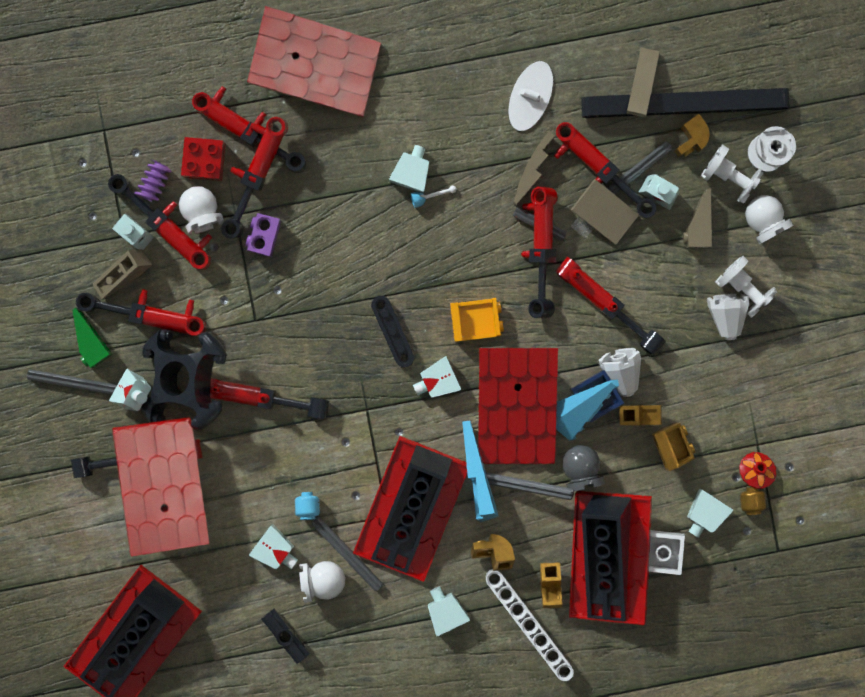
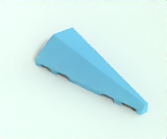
M618 379L607 381L558 401L556 406V430L569 441L575 440V435L578 432H582L584 424L591 421L603 406L602 402L610 398L611 391L619 387Z
M464 421L463 432L468 478L473 483L476 519L483 522L498 517V512L471 421Z

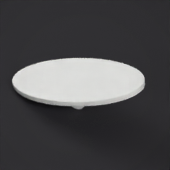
M543 61L529 65L519 76L511 93L509 120L512 127L517 131H525L534 126L545 112L549 103L553 87V76L549 65Z

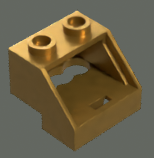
M678 422L657 430L656 433L652 434L667 471L674 470L695 459L693 455L696 453L692 443H688L686 438L688 436L686 427L684 425L681 426Z

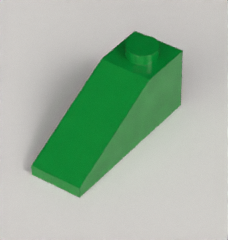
M75 307L72 311L79 353L82 355L80 359L86 367L95 368L113 354L83 312Z

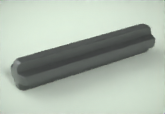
M517 207L513 217L534 227V215ZM553 225V237L563 241L567 232Z

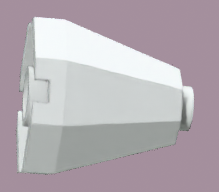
M736 294L715 295L713 299L711 297L707 298L708 308L720 336L725 337V340H735L737 336L741 335L749 307V297L746 294H741V298H737Z
M635 348L615 350L616 354L612 356L610 352L606 353L599 359L601 369L605 370L611 380L618 379L619 387L616 390L619 395H623V397L634 395V392L638 390L640 352L636 351Z

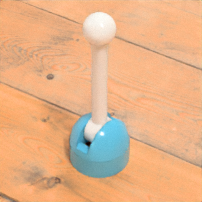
M450 186L449 189L424 195L421 192L410 193L414 208L422 206L428 198L449 192L455 193L457 189L455 186Z

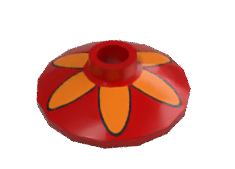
M752 452L747 454L740 462V476L748 486L755 489H764L775 481L776 467L767 455L760 452Z

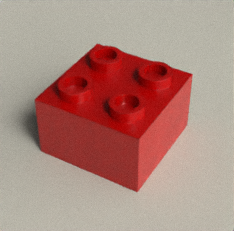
M184 137L181 176L189 179L222 181L226 143L223 140Z

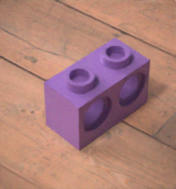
M257 213V216L253 217L251 222L252 234L251 236L248 235L245 246L248 247L247 250L272 257L281 220ZM263 221L270 222V227L266 231L260 228ZM259 239L265 241V246L262 249L255 247V243Z

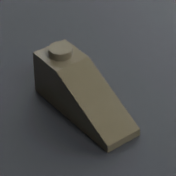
M711 189L703 192L685 229L686 232H683L682 241L683 244H686V249L712 247Z
M143 249L128 250L93 283V286L101 299H105L141 276L152 264Z

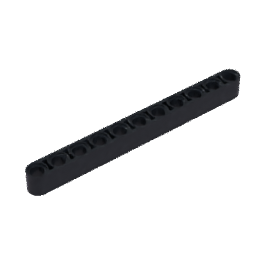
M772 88L655 93L650 96L646 116L785 110L790 108L789 89ZM630 95L587 96L581 98L582 118L629 117L636 115L627 114Z

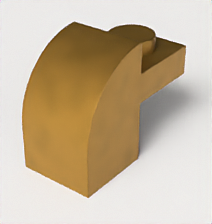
M700 114L681 127L689 140L674 152L678 157L683 154L686 157L694 151L693 147L700 152L707 145L710 136L709 128Z
M662 405L619 406L620 425H662Z
M491 534L489 541L480 540L472 545V559L491 557L493 571L513 568L515 562L513 548L504 537Z
M560 562L540 563L543 609L562 608Z

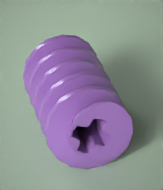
M152 160L154 164L147 165L151 171H144L148 178H141V181L145 184L138 185L141 192L134 193L151 202L152 200H159L155 195L156 193L162 194L158 187H165L162 179H169L165 172H172L167 166L155 160Z

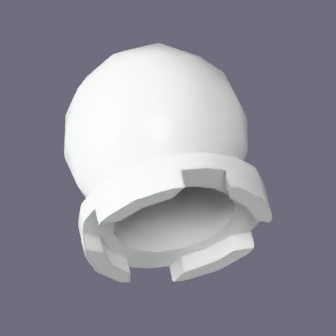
M191 187L181 195L179 209L184 219L189 221L186 225L189 235L192 234V231L198 234L213 229V224L217 222L219 225L223 224L222 214L216 213V198L210 190L204 187Z
M761 195L755 197L746 208L745 217L747 223L753 230L759 232L760 236L756 237L759 244L794 226L790 219L787 221L783 219L784 210L782 204L772 196Z
M331 561L317 563L312 568L309 567L308 563L299 565L300 569H303V572H299L301 591L306 594V597H303L304 603L312 602L314 596L319 599L329 600L342 592L345 586V575L339 565Z

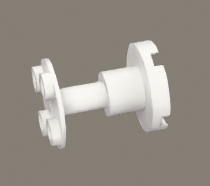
M775 126L766 129L753 139L748 147V158L755 169L768 172L776 170L779 166L787 163L796 150L795 138L782 127Z
M722 144L709 161L708 168L704 169L701 177L708 181L715 174L724 181L730 179L743 188L737 201L745 203L751 189H755L759 184L763 172L761 169H758L750 179L735 169L736 165L725 158L729 148Z
M742 256L725 270L723 276L720 275L715 283L721 288L729 282L738 292L742 290L754 302L747 311V315L752 318L762 305L766 306L773 299L777 291L773 287L762 295L750 282L752 278L742 269L748 263V260Z

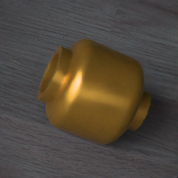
M746 487L747 491L740 494L741 510L746 512V515L762 514L761 511L766 509L765 493L753 487Z

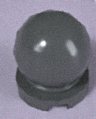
M577 445L566 452L563 458V470L565 475L571 479L570 483L566 484L567 488L578 491L584 490V485H594V487L605 484L604 476L598 475L600 459L596 451L589 446Z

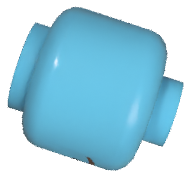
M302 492L301 496L295 499V515L300 517V520H315V516L320 514V499L317 496H313V492Z

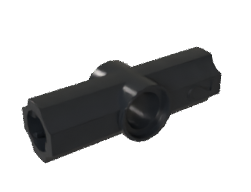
M275 608L261 618L276 637L278 644L284 647L296 664L300 663L310 654L296 636L294 630L288 626ZM285 631L288 632L291 636V639L287 641L283 640L281 638V633Z

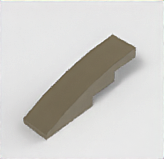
M641 47L627 114L646 117L660 51Z
M550 131L537 146L526 165L513 202L515 206L541 177L537 169L548 157L543 150L555 137Z

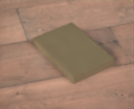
M595 179L571 209L614 245L618 243L639 216L637 212Z

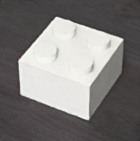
M651 530L649 572L681 575L685 534Z

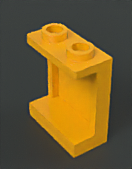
M496 298L450 303L455 342L501 336L500 332H504L503 321H499L498 313H501V304L496 301Z

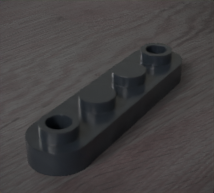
M377 296L373 299L371 307L392 355L399 366L409 367L414 361V355L392 305L387 297ZM379 302H383L385 304V307L383 309H379L377 307ZM403 354L408 355L406 362L401 360Z

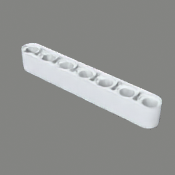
M489 570L486 573L488 586L556 676L562 681L570 680L574 674L571 664L499 570ZM492 574H498L500 576V579L497 583H491L489 581V577ZM504 589L511 591L509 598L501 597V592ZM521 605L523 610L521 613L515 614L512 611L513 607ZM527 620H532L534 627L526 629L524 623ZM538 636H545L546 641L544 644H537L536 638ZM551 651L558 653L557 658L554 660L547 658L548 653ZM561 667H568V674L561 675L559 673Z

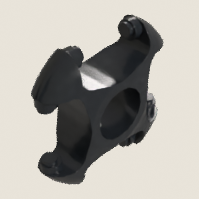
M161 329L152 335L142 347L143 358H153L154 356L155 378L151 397H149V394L147 395V401L142 404L140 410L150 423L166 421L163 414L164 409L168 405L179 403L196 411L197 416L192 419L191 427L203 430L215 421L223 411L222 401L212 400L211 403L210 385L214 361L215 364H225L228 355L218 339L209 332L199 334L198 340L203 346L201 351L187 355L177 353L170 347L173 332L168 329ZM184 365L189 373V383L186 390L181 393L177 387L176 378L178 371Z

